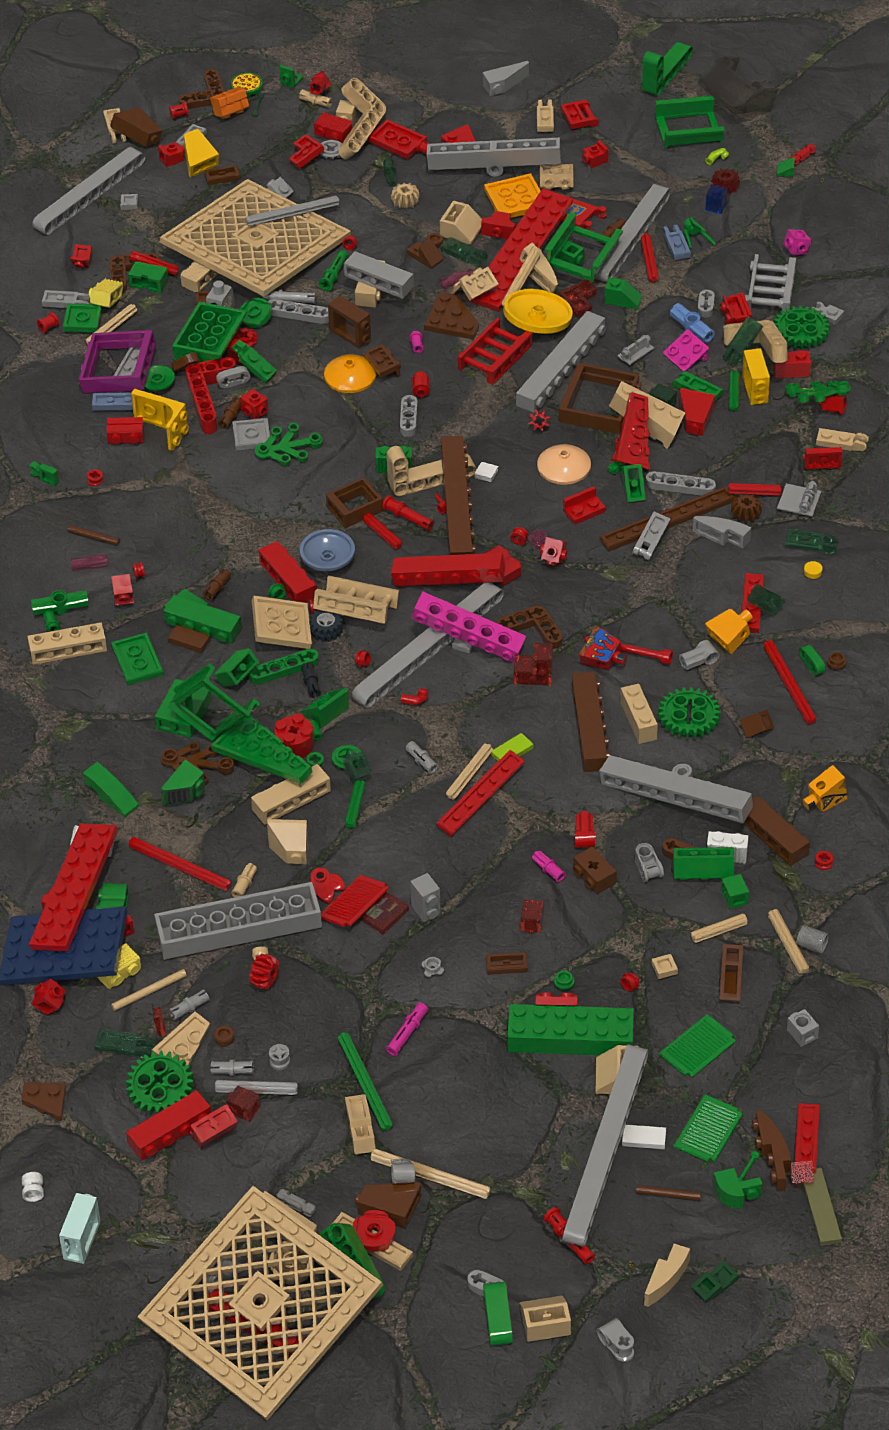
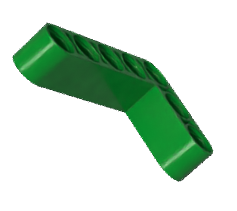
M676 42L665 56L647 51L643 58L642 90L659 96L691 58L693 47Z

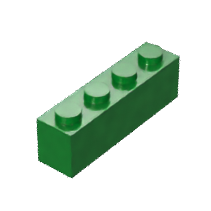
M176 595L172 596L164 609L165 622L169 625L188 628L209 635L221 642L233 644L242 629L240 616Z

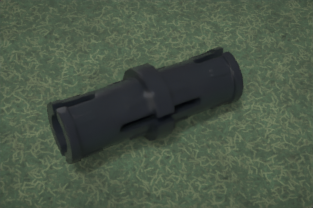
M307 662L309 668L306 667V663L301 666L304 675L303 681L308 688L309 696L315 698L314 691L316 697L321 694L318 685L319 680L314 672L313 664Z

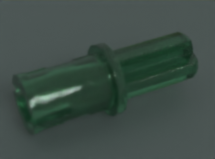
M387 158L383 161V174L389 186H393V184H396L397 172L394 168V161L391 158Z

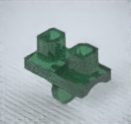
M755 584L750 595L747 597L748 602L760 607L762 611L776 615L781 605L786 602L783 597L759 584Z

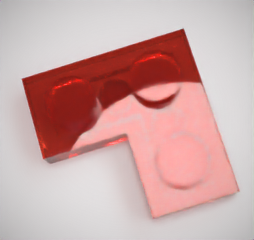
M585 280L558 292V296L569 303L573 313L578 317L592 310V305L586 299L596 295L597 289L588 280Z

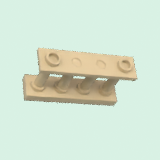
M328 576L326 591L321 589L315 591L313 609L385 624L388 607L396 609L398 607L399 590Z

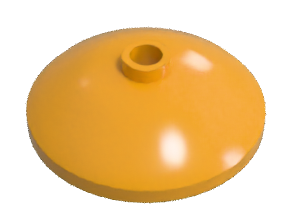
M348 354L339 356L327 364L324 370V379L330 388L338 392L356 393L369 388L374 383L376 371L365 357Z

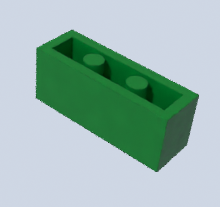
M734 847L674 848V879L688 880L690 878L707 880L709 878L723 879L728 876H734Z

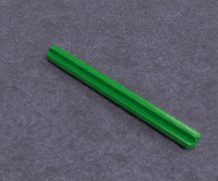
M342 1032L338 1036V1041L381 1129L389 1131L393 1127L392 1121L349 1033Z

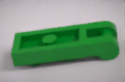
M683 371L679 378L672 382L673 387L677 390L684 388L715 395V401L723 394L722 388L686 371Z

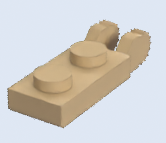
M538 100L537 132H554L552 100H548L547 106H543L542 100Z
M119 108L103 111L112 144L116 143V135L120 134V132L110 127L113 114L120 112ZM121 134L122 142H126V136Z
M819 428L816 445L842 447V450L863 452L866 450L867 446L865 443L868 442L869 438L866 434L862 433L854 434Z

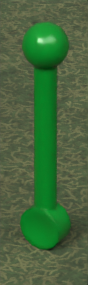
M753 1151L751 1153L750 1161L740 1177H738L739 1182L743 1181L753 1162L759 1159V1152Z

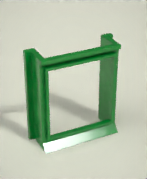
M713 96L655 101V121L664 149L670 145L716 141L723 143L725 130L723 126L718 127L713 112ZM707 115L711 127L669 131L665 119Z
M570 212L545 248V252H548L547 260L552 268L594 282L596 274L615 246L618 245L623 230L617 228L611 238L576 226V214ZM573 232L606 244L592 264L591 270L556 258Z
M208 663L173 689L175 695L168 708L213 742L219 734L244 717H248L251 711L259 706L260 702L252 699L245 705L240 706L208 681L215 669L214 666ZM202 687H205L235 711L220 721L215 730L181 704L183 700Z

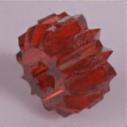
M720 168L719 171H715L714 175H712L711 183L713 190L717 191V193H728L731 195L732 192H736L737 188H739L740 180L738 173L734 172V169L728 170L727 168L723 170Z

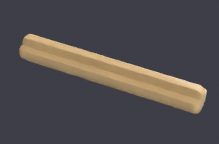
M535 246L531 248L502 301L503 307L507 296L520 290L541 253L539 248Z
M134 304L128 305L94 333L114 331L137 312L136 306ZM91 336L86 339L87 345L91 340Z
M483 744L446 791L448 799L455 800L486 761L493 750L490 744Z
M777 909L770 910L768 917L798 973H807L809 966L780 912Z

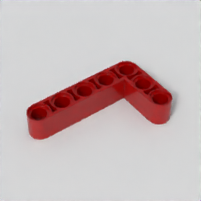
M233 358L215 359L190 364L186 367L188 389L201 430L205 434H213L217 431L216 412L207 385L218 383L216 380L218 373L236 367Z

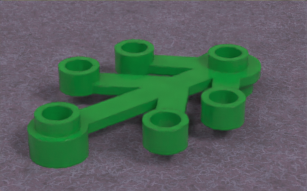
M814 381L810 383L811 388H800L799 383H790L785 386L786 394L789 397L798 396V402L800 403L809 401L811 396H814L815 402H822L826 400L825 396L836 393L838 395H846L851 390V386L847 381H829L827 386L823 385L820 381Z
M291 423L288 426V432L280 443L273 445L275 440L282 436V429L275 426L271 429V435L266 442L260 443L255 447V455L260 460L271 458L280 462L282 466H288L291 463L290 456L296 458L299 462H306L308 460L307 451H297L293 448L309 445L312 449H319L322 447L323 439L320 434L312 433L309 438L291 441L294 435L299 433V425ZM281 451L285 454L279 455L275 452Z

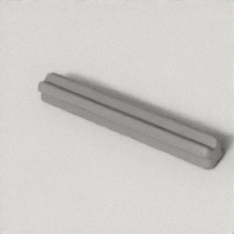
M216 1080L215 1091L223 1093L296 1095L298 1084L296 1082Z

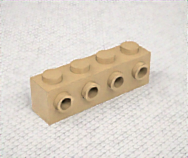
M102 622L27 636L33 665L107 651Z
M318 764L311 767L313 772L301 784L286 779L251 797L252 811L264 825L267 824V819H277L331 791L330 778Z

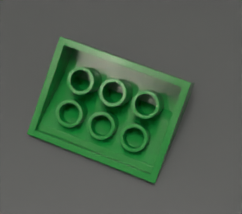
M198 302L172 345L174 361L190 353H197L198 363L221 358L247 315V311Z

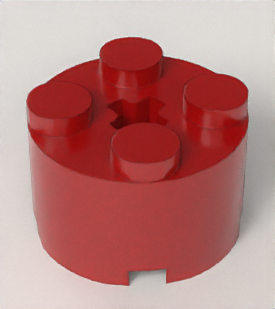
M297 713L275 723V735L283 742V745L291 748L296 756L299 755L301 758H304L312 752L311 749L314 747L313 726L302 714Z

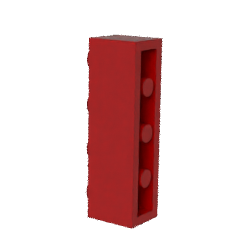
M276 541L258 549L259 563L277 584L284 586L286 595L291 601L306 603L309 599H314L315 590L317 589L314 580L309 579L306 571L298 566L296 559L288 554L284 546L282 547Z
M196 1090L127 1131L128 1145L141 1161L152 1157L156 1152L172 1145L179 1138L189 1135V1131H191L190 1125L211 1113V1106Z

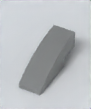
M695 516L693 518V532L722 546L729 542L743 549L751 541V527L742 523L709 516Z

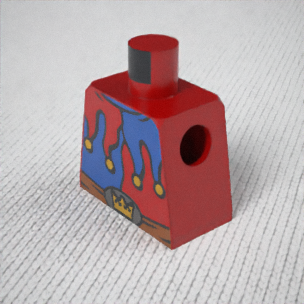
M595 626L579 657L582 664L610 670L614 662L624 665L628 655L621 652V642L600 627Z

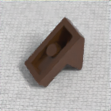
M428 239L423 244L418 241L407 249V255L431 269L443 261L442 255L431 239Z

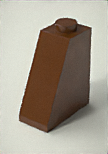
M140 107L113 114L110 125L112 129L146 147L159 143L162 129Z
M421 1183L365 1185L362 1193L359 1192L355 1200L358 1214L364 1215V1212L369 1210H380L388 1214V1217L394 1221L395 1226L406 1229L422 1196Z

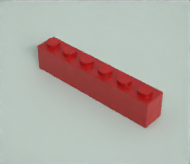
M502 553L399 557L393 560L391 576L394 586L503 582L506 566Z

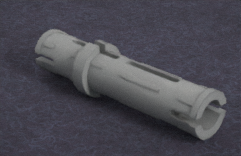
M283 290L271 291L266 296H263V299L267 301L277 299L315 304V293L283 292Z

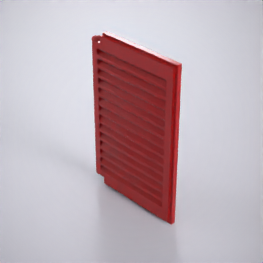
M364 875L358 876L321 912V919L342 927H350L389 889L387 883Z

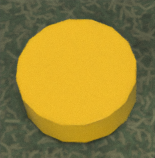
M816 561L806 563L804 566L805 576L810 579L819 578L822 575V565Z

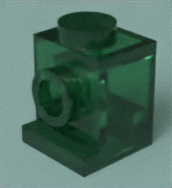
M355 749L346 753L347 758L342 759L350 781L373 772L364 751L357 753ZM353 761L357 763V767H356V768L354 767V765H353V763H352Z

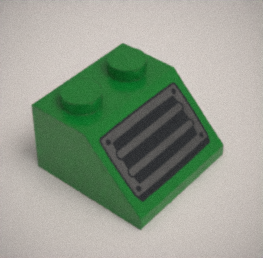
M184 760L162 786V803L167 806L193 802L197 797L200 798L205 792L204 772L187 760Z

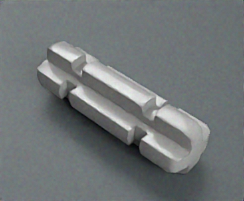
M281 1189L277 1194L278 1200L283 1203L286 1202L287 1206L299 1212L303 1211V1214L308 1217H312L316 1211L315 1205L309 1202L306 1203V1200L292 1193L289 1194L285 1189Z

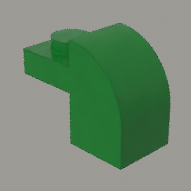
M734 1168L714 1172L713 1186L718 1199L724 1205L731 1208H744V1200H753L762 1196V1181L760 1177L739 1182Z

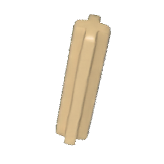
M742 913L692 931L691 938L694 943L739 928L747 925V917Z

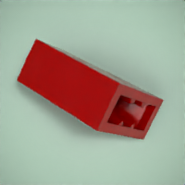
M681 388L679 403L681 411L685 412L683 417L686 433L703 436L715 408V395Z

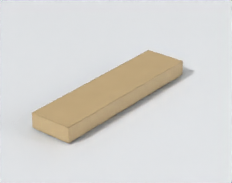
M341 1212L333 1223H345L353 1226L355 1219ZM372 1229V1231H369V1232H371L372 1234L378 1233L377 1231H375V1230H373V1229ZM395 1241L390 1244L389 1249L386 1251H367L399 1271L413 1257L411 1250Z

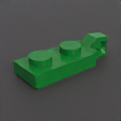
M238 340L233 345L232 349L238 354L239 361L262 382L266 383L277 371L252 347L246 345L241 340Z

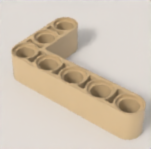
M352 78L341 89L342 94L363 113L338 149L339 155L345 160L351 158L360 150L386 112L385 104L357 78Z
M753 321L723 326L725 345L760 342L773 362L782 363L788 361L787 342L772 321Z
M393 446L387 451L388 483L396 496H403L444 484L442 460L408 469V460L401 447ZM464 454L465 457H468L466 472H469V477L475 474L477 468L470 455Z

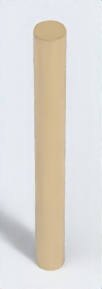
M182 969L112 1003V1009L117 1011L186 977L187 974Z

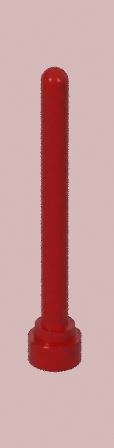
M586 636V637H585V639H584L585 642H587L589 636ZM621 643V651L656 658L666 665H670L672 662L673 650L655 651Z

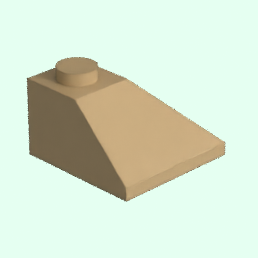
M267 819L269 848L286 863L307 864L309 848L307 820Z

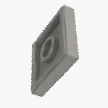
M268 418L232 421L236 451L255 449L258 444L265 443L270 436Z

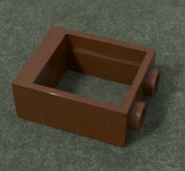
M338 296L328 304L330 331L357 348H361L371 340L370 314L342 296ZM346 319L354 323L355 328L346 323Z
M360 478L326 494L327 508L344 528L363 521V516L367 513H371L374 516L383 512V498L381 494H377L372 484L368 483L364 478ZM360 495H363L368 500V503L351 511L343 504Z

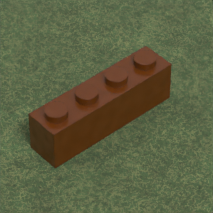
M757 795L753 797V808L743 824L790 866L808 856L810 844L808 839L796 831L792 824L787 823L766 801Z

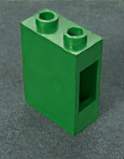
M175 679L155 715L156 729L192 738L196 728L168 708L175 695L173 689L183 682L182 680ZM202 687L183 700L181 704L202 720L212 701L211 692Z

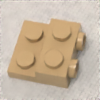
M573 164L540 165V187L547 190L553 189V187H560V189L573 187Z

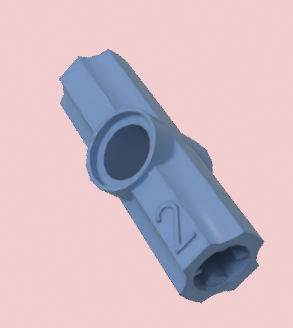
M679 303L675 304L670 310V315L684 326V331L689 329L702 342L706 344L711 342L715 332L700 320L698 313L690 312Z

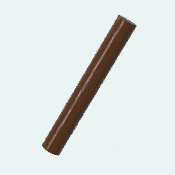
M73 525L68 526V532L117 546L120 543L119 538Z
M637 1185L636 1194L698 1201L701 1198V1192L642 1185Z

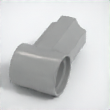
M703 640L695 649L679 655V661L682 668L688 670L703 663L707 665L714 664L719 659L720 654L709 640Z

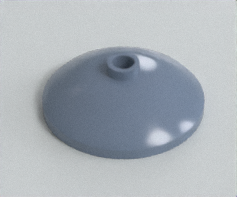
M334 529L315 531L306 536L300 545L302 561L310 568L319 571L338 570L350 563L355 554V545L350 536Z

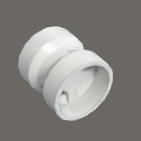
M29 1172L22 1176V1186L24 1187L22 1196L24 1200L36 1202L44 1197L42 1187L43 1176L40 1173Z

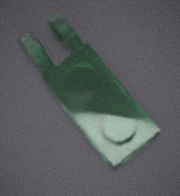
M449 237L440 246L441 252L477 267L482 264V260L484 261L488 258L486 251L476 249L452 237Z
M748 316L729 343L723 359L729 361L734 355L731 364L737 366L742 360L744 350L749 349L763 326Z
M789 528L785 546L833 554L837 551L836 545L839 540L834 535Z
M101 1028L94 1048L96 1050L125 1055H136L139 1058H144V1055H147L150 1058L152 1052L146 1048H153L156 1042L152 1038L142 1037L138 1034Z

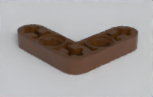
M215 69L206 70L204 72V81L207 90L181 95L179 97V105L182 102H186L188 109L212 105L210 98L225 92L218 71Z
M142 253L153 258L159 259V256L156 253ZM130 254L117 255L110 259L111 280L123 282V293L127 291L126 271H130L134 263H131Z
M539 605L501 617L496 621L497 624L516 632L534 626L549 648H559L563 643V635L547 610ZM521 618L525 619L526 621L523 623H519L516 620ZM543 625H549L550 628H549V629H543L541 626H543Z

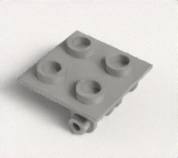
M814 481L809 482L806 487L786 483L777 509L812 517L821 491L817 490V484Z

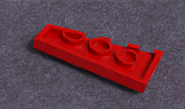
M634 392L629 393L614 460L628 466L641 464L642 470L645 471L650 470V464H648L649 430L647 420H649L647 396Z

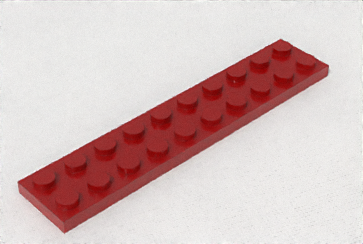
M543 188L489 265V269L499 284L469 302L499 312L503 307L502 301L523 265L519 260L523 249L533 243L542 250L573 204V198Z

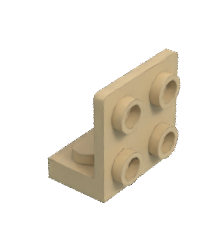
M480 267L472 272L471 276L465 275L459 279V282L453 285L454 289L450 293L456 294L463 290L469 301L493 289L499 283L489 267L483 270Z

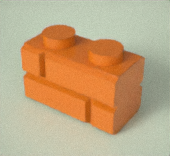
M236 87L211 97L214 115L221 117V119L231 117L230 114L244 112V109L249 107L246 90Z

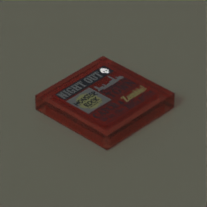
M386 891L359 919L384 935L409 911V905Z

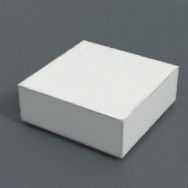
M481 462L475 472V478L492 482L498 472V466Z

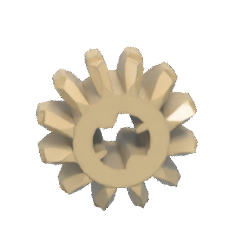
M403 183L393 187L391 200L394 206H399L400 209H407L408 207L413 208L414 205H418L420 195L416 185Z

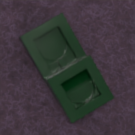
M723 1261L710 1274L708 1272L704 1273L691 1285V1288L707 1302L729 1288L740 1277L733 1268Z

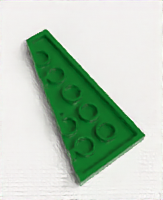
M250 714L228 728L211 744L212 751L299 784L313 772L311 766L299 755L296 756L291 748L283 745V742L268 728L260 725V722L256 718L253 719Z

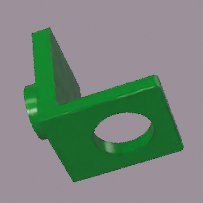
M283 65L279 66L280 84L295 88L303 79V75L295 73L294 69Z

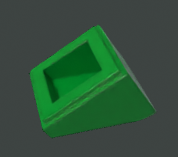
M795 157L778 163L777 176L794 177Z

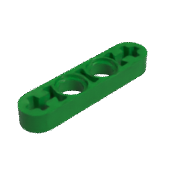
M306 649L257 665L249 673L250 682L259 685L302 671L301 666L304 663L309 668L307 662H311L313 667H315L319 663L318 652L314 649ZM290 662L298 663L295 666L288 665ZM274 667H277V668L280 669V670L277 671V672L271 671V669L274 668Z

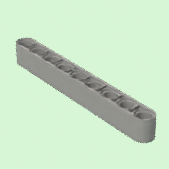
M128 147L38 214L32 222L33 228L46 235L51 234L138 169L145 161V154L133 147Z
M657 184L651 186L622 227L623 233L619 238L618 245L615 246L602 265L595 279L607 283L609 277L614 278L640 241L641 235L645 234L670 197V188Z

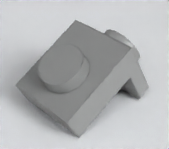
M281 177L277 180L272 179L266 185L267 189L284 198H288L294 192Z

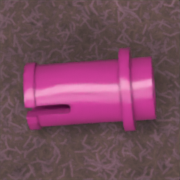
M413 331L409 336L413 352L421 353L424 350L422 343L423 335L419 331Z

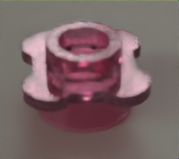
M537 529L532 532V535L528 536V541L533 542L535 547H541L548 536H546L544 530Z

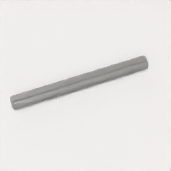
M332 196L246 217V224L252 226L338 206L339 198Z

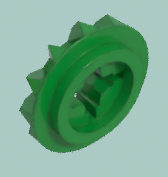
M353 745L340 746L332 753L333 765H336L338 769L344 768L346 771L348 768L354 770L356 766H360L363 760L361 750ZM347 754H349L350 757L349 761H345Z

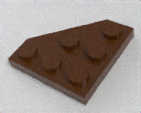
M439 292L424 324V330L474 340L479 330V323L457 295Z

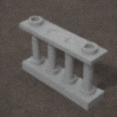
M755 254V259L751 261L750 271L753 272L749 295H745L750 310L752 304L779 306V308H782V311L786 312V308L790 309L796 258L789 257V263L785 264V266L758 263L759 254ZM757 270L784 272L787 275H783V277L757 275ZM756 281L780 283L785 287L755 286ZM754 293L781 295L783 298H780V300L753 297Z

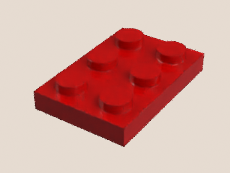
M387 119L369 135L368 142L409 159L417 152L416 145L418 141L423 138L427 142V137Z

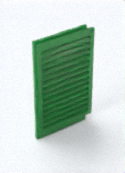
M706 1014L659 1052L658 1055L684 1076L689 1075L693 1077L733 1045L736 1040L730 1031Z
M705 1094L673 1148L706 1162L709 1160L715 1162L743 1113L738 1111L739 1108Z

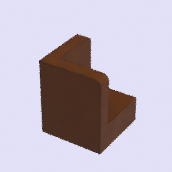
M767 710L740 720L746 737L774 728Z

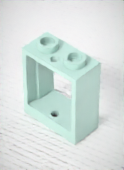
M76 1193L59 1234L64 1260L85 1263L101 1222L97 1197H93L90 1194Z

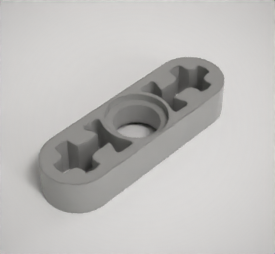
M406 395L401 400L400 433L405 437H411L416 433L417 398L413 395ZM407 414L413 415L412 417H409V418H408V417H405V415H407Z

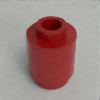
M423 371L416 372L412 377L413 394L417 397H425L430 393L429 376Z

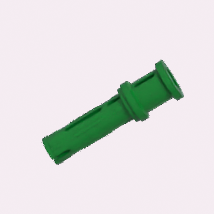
M338 251L330 268L325 270L324 277L318 282L322 290H332L333 283L337 281L338 273L348 257L346 251Z

